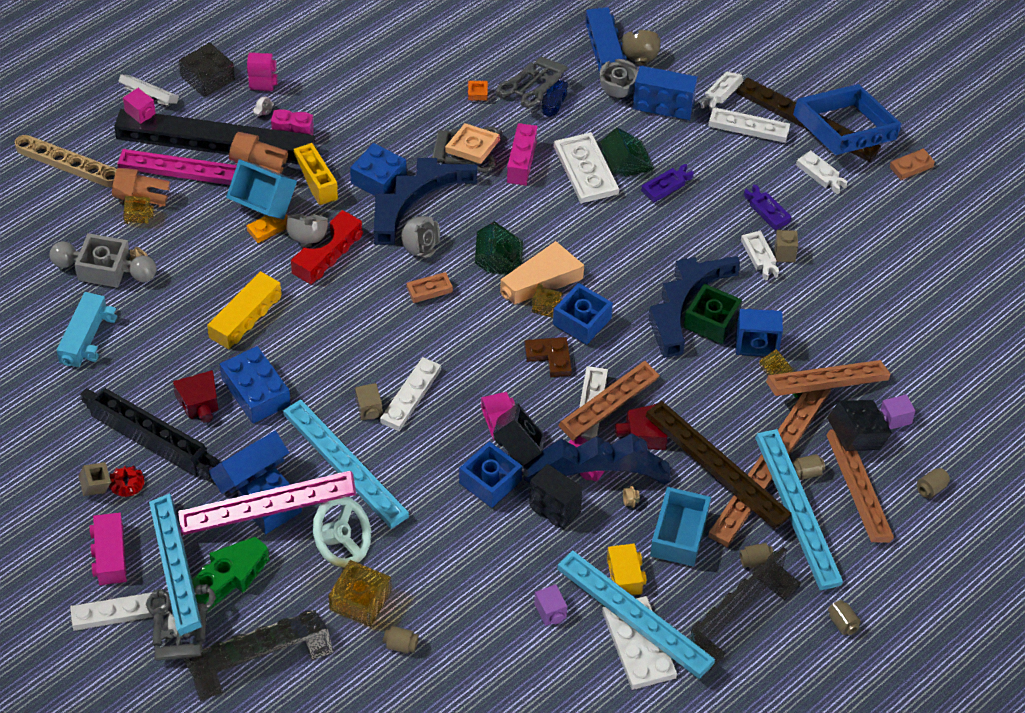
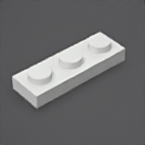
M120 75L118 82L125 84L124 88L131 91L140 88L151 98H157V102L168 106L169 103L177 104L179 96L131 75Z

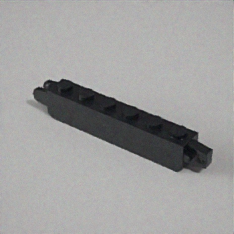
M86 388L80 394L82 402L86 404L92 417L192 475L196 476L199 474L209 479L211 477L210 469L205 465L207 464L214 468L220 464L216 457L208 453L203 443L107 388H103L98 394Z

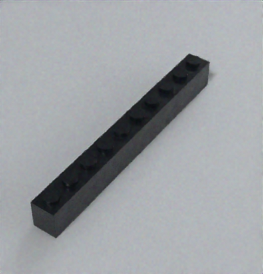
M120 109L114 125L116 140L229 155L237 132L258 135L260 142L287 150L288 157L286 163L298 165L299 163L294 153L295 148L313 143L316 148L315 135L155 114L140 124L126 113L125 109Z

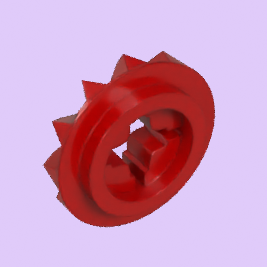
M125 464L123 468H115V472L110 474L111 483L109 488L114 494L122 497L137 494L143 488L145 482L141 469H136L134 465L127 467ZM125 476L129 478L128 486L123 481Z

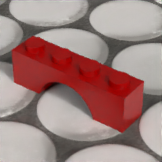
M342 210L330 221V234L333 238L331 242L321 248H303L291 259L292 274L310 285L317 279H320L329 267H332L342 254H345L355 241L360 240L363 235L362 221Z

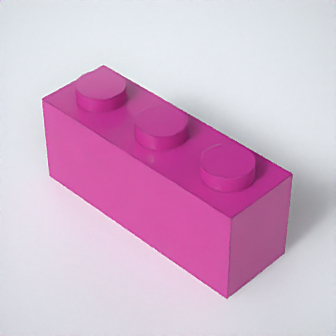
M518 123L507 166V183L527 186L537 143V126Z
M121 512L93 516L94 525H90L91 539L94 538L95 544H91L92 558L96 557V563H92L93 577L98 578L99 585L127 582Z

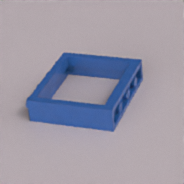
M859 84L798 98L793 113L834 155L897 140L902 125L900 121ZM854 105L877 127L840 136L818 114Z

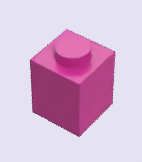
M140 88L123 97L125 112L140 124L156 114L154 100Z

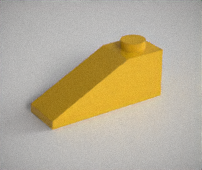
M313 143L295 148V156L310 191L319 206L337 200V181Z

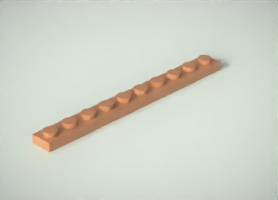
M831 389L803 392L778 429L788 455H790L830 395ZM761 454L748 476L763 489L767 490L773 479ZM734 495L709 531L708 538L729 547L753 510Z

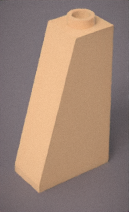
M555 241L501 279L500 293L514 305L580 281L584 276V264Z

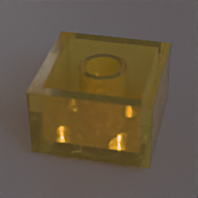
M349 560L328 595L329 610L371 627L392 592L391 576Z

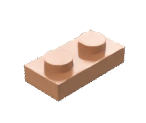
M923 148L891 161L890 168L900 180H903L934 167L935 161Z
M446 272L406 283L413 303L453 293V286Z

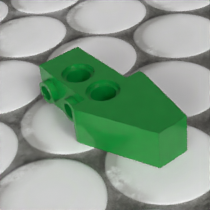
M253 537L211 552L209 554L211 563L205 565L200 573L191 578L193 588L195 589L197 585L208 584L214 591L216 598L208 611L235 588L243 593L270 560L268 547L257 537ZM209 594L196 595L197 605L200 603L206 604L209 601Z

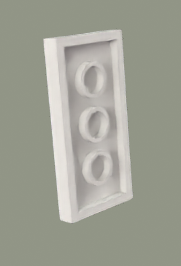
M592 132L554 141V148L580 203L619 194V188Z
M647 596L637 598L638 601L652 611ZM603 607L604 618L632 690L677 678L676 669L669 655L608 608Z

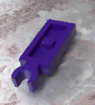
M687 164L681 165L678 171L672 168L643 184L641 191L655 203L685 186V181L691 180L694 177V171L686 172Z
M754 184L752 186V192H749L747 189L744 190V197L750 200V206L775 231L791 222L792 216L767 192L761 194L760 188Z

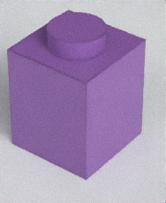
M907 394L883 400L879 410L890 429L912 424L915 415V409Z
M556 584L535 592L534 604L545 626L558 624L567 618V604Z

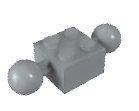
M88 233L80 252L76 251L72 244L61 241L54 244L49 253L51 262L59 268H67L75 263L78 281L118 288L124 272H130L131 276L139 282H147L153 279L157 271L156 263L148 256L142 255L134 258L133 261L129 260L128 240Z

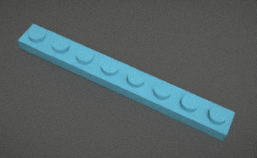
M301 399L283 410L284 416L338 473L347 471L353 473L356 493L390 529L409 518V512Z
M778 429L757 433L755 439L783 505L792 513L789 519L820 591L841 586L843 580Z
M169 493L150 501L149 504L175 625L181 636L201 628L202 623L174 500Z
M573 550L557 565V570L698 679L714 665L715 659Z

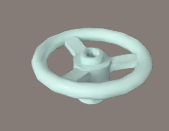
M349 497L323 502L319 506L314 517L313 535L316 547L321 555L334 566L347 568L357 565L366 556L371 544V527L365 511L361 505ZM343 505L338 521L322 525L326 512L332 506ZM352 510L360 520L362 528V543L360 547L350 538L351 528L348 520ZM342 543L353 556L346 559L339 558L331 553L326 545Z

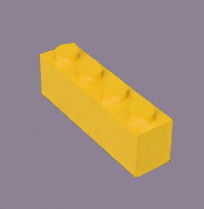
M260 271L207 325L209 338L227 349L237 344L242 336L253 328L255 322L260 317H263L274 303L280 300L282 295L280 282Z

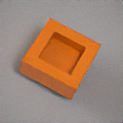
M468 81V100L488 101V81Z

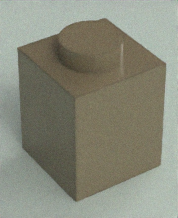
M777 230L774 243L776 262H795L798 250L797 231Z
M377 384L355 387V398L361 421L381 417L382 402Z
M106 462L84 465L78 476L83 496L105 493L111 483Z

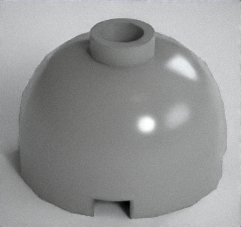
M616 59L615 62L610 64V61L606 62L600 70L599 78L602 89L606 94L616 98L630 95L635 89V81L638 74L636 66L622 59Z
M304 214L288 215L287 232L294 241L300 242L302 247H312V243L320 242L327 233V217L314 214L310 216H304Z
M418 216L410 219L401 233L405 249L410 254L418 257H431L436 249H433L435 243L440 241L438 222L433 221V218L428 216Z

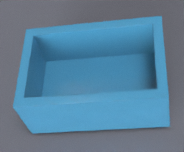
M239 159L226 198L265 215L284 220L297 180L255 163Z
M667 487L652 539L650 556L694 567L709 513L711 497Z

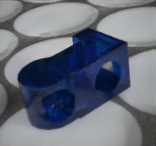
M558 80L546 91L541 103V111L545 116L552 117L558 113L567 96L568 82Z

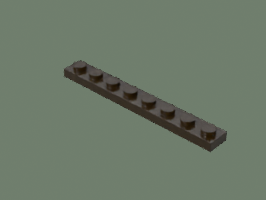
M748 77L737 88L736 94L808 130L793 115L797 102ZM818 114L840 136L856 133ZM877 144L850 151V153L871 162L880 152L881 145Z
M660 401L647 411L645 416L774 530L790 518L792 513L663 401Z

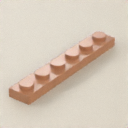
M881 360L768 375L766 383L775 396L887 381L889 380L890 372Z
M643 361L563 419L558 426L572 441H575L655 382L660 375L646 361Z
M830 429L826 436L870 541L890 543L894 536L858 452L845 451L835 431Z

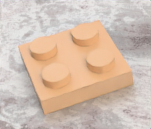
M465 123L445 146L446 153L481 164L500 141V134Z

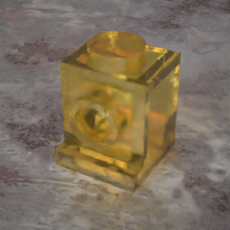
M125 196L124 224H128V222L149 223V218L154 216V206L150 205L149 197Z
M538 284L532 300V313L553 318L554 308L561 302L563 293L543 288L542 284Z
M777 349L759 361L760 368L767 376L775 375L774 371L776 369L781 370L777 374L792 372V367Z

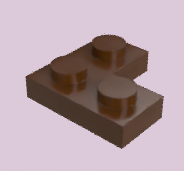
M567 337L524 341L527 362L548 360L550 377L571 376L572 369Z

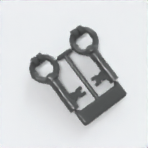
M541 56L534 63L528 64L514 78L511 77L509 80L500 83L497 87L496 95L506 98V96L513 93L522 96L520 105L529 109L541 102L543 94L561 79V75L567 71L568 67ZM536 66H540L545 69L539 73V70H536ZM548 70L555 72L552 76L546 74ZM531 75L535 77L520 91H517L518 84L526 76ZM539 78L545 81L540 87L525 94L523 93ZM506 85L513 87L509 91L503 90ZM535 95L537 97L535 101L527 100L529 96Z
M493 126L483 128L500 134L501 141L503 133L501 130ZM460 129L438 131L432 158H437V162H445V164H477V170L480 172H488L496 168L497 159L491 155L485 158L489 160L488 167H480L477 162L455 155L444 158L448 136L451 134V137H454Z
M208 584L197 585L194 589L195 597L200 594H209V601L206 604L200 603L197 605L202 627L184 634L185 638L196 637V642H198L196 644L181 645V636L177 631L176 646L160 647L162 646V640L166 638L174 639V636L171 635L174 634L173 629L168 631L162 629L163 616L171 608L169 593L165 589L154 590L148 597L146 602L147 610L154 616L152 645L155 646L154 659L156 661L200 657L202 655V642H205L206 612L213 605L216 598L214 591ZM166 598L164 608L154 609L152 607L154 599Z

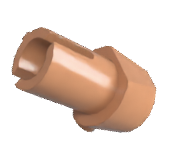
M243 132L236 133L229 152V160L236 163H238L239 159L248 161L279 174L282 173V164H286L288 157L287 150L260 142L258 135Z
M117 168L113 181L112 197L132 203L133 200H138L163 207L166 206L168 195L150 192L149 188L170 190V181L139 175V169Z

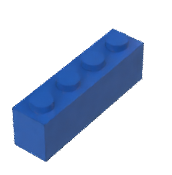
M609 7L586 10L585 24L599 73L601 67L608 61H610V64L615 62L616 59L627 60L626 55H622V42L618 41V28L614 27L615 18L614 15L610 14Z

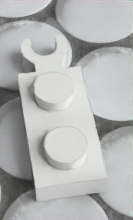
M726 72L705 93L706 97L700 100L701 108L704 109L709 105V109L712 111L713 107L716 108V103H723L744 82L743 75Z
M811 150L797 160L796 166L824 188L830 185L832 191L838 194L840 192L839 186H842L844 189L847 187V181L839 177L840 173Z
M757 231L742 235L741 242L755 269L763 270V279L768 280V273H773L775 278H777L779 269L776 266L777 260L762 232Z

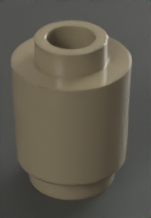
M818 454L796 458L792 462L800 480L821 476L823 470H825L824 460L822 457L819 458Z
M942 468L933 469L917 481V490L922 496L932 498L948 486L950 477Z
M767 543L746 546L743 550H739L743 568L748 567L752 569L771 565V560H774L772 546L768 547Z
M838 600L828 608L829 617L841 634L852 635L858 631L861 620L848 603Z
M391 626L390 630L386 629L383 643L386 644V649L407 654L409 652L415 653L419 634H415L412 630Z

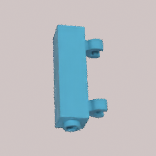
M84 292L57 348L59 363L80 368L84 358L92 362L97 361L99 354L96 353L98 347L90 344L102 319L115 323L118 317L114 314L116 311L115 307H106L105 296Z

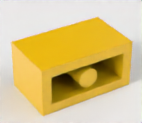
M635 543L608 547L607 563L611 580L631 595L642 594L643 585H646L645 571L640 569L642 557L641 553L636 551Z

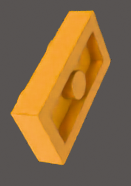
M266 215L246 225L247 231L257 243H260L286 230L288 215H285L284 220Z

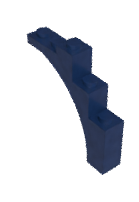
M417 158V176H396V194H375L374 245H395L396 232L402 217L413 204L427 194L454 184H477V164H437V158Z
M738 256L698 263L696 257L676 261L674 275L677 281L663 283L662 299L664 304L650 306L649 322L663 358L683 354L685 340L681 331L680 319L685 307L704 284L708 285L718 279L738 276L740 268Z
M632 433L612 445L598 436L578 447L560 439L543 449L541 454L523 466L524 480L529 483L546 464H549L565 476L583 472L609 470L650 476L663 485L671 481L669 463L648 451L647 442Z

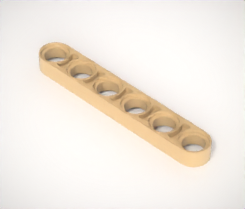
M29 135L18 136L15 140L16 151L21 155L100 185L113 187L114 179L107 180L106 177L109 175L115 176L117 169ZM22 143H29L27 147H20ZM40 149L47 150L45 153L42 154L37 153V151ZM59 155L64 156V158L61 160L54 159L56 156ZM74 162L81 163V165L77 167L71 166V164ZM90 169H98L96 173L88 172Z

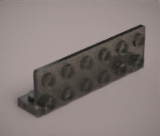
M782 547L778 552H772L763 566L761 564L758 565L750 578L743 579L739 583L737 590L733 593H728L717 608H711L706 618L702 622H696L691 628L690 640L715 659L714 665L708 672L725 657V652L710 640L768 587L785 601L800 587L801 582L783 569L787 553L785 547Z
M307 610L301 612L298 616L281 619L273 625L261 626L253 632L236 635L231 640L216 642L211 647L203 649L200 657L183 658L193 678L198 698L201 701L223 693L217 672L303 641L306 642L311 660L331 654L334 651L328 628L315 610Z

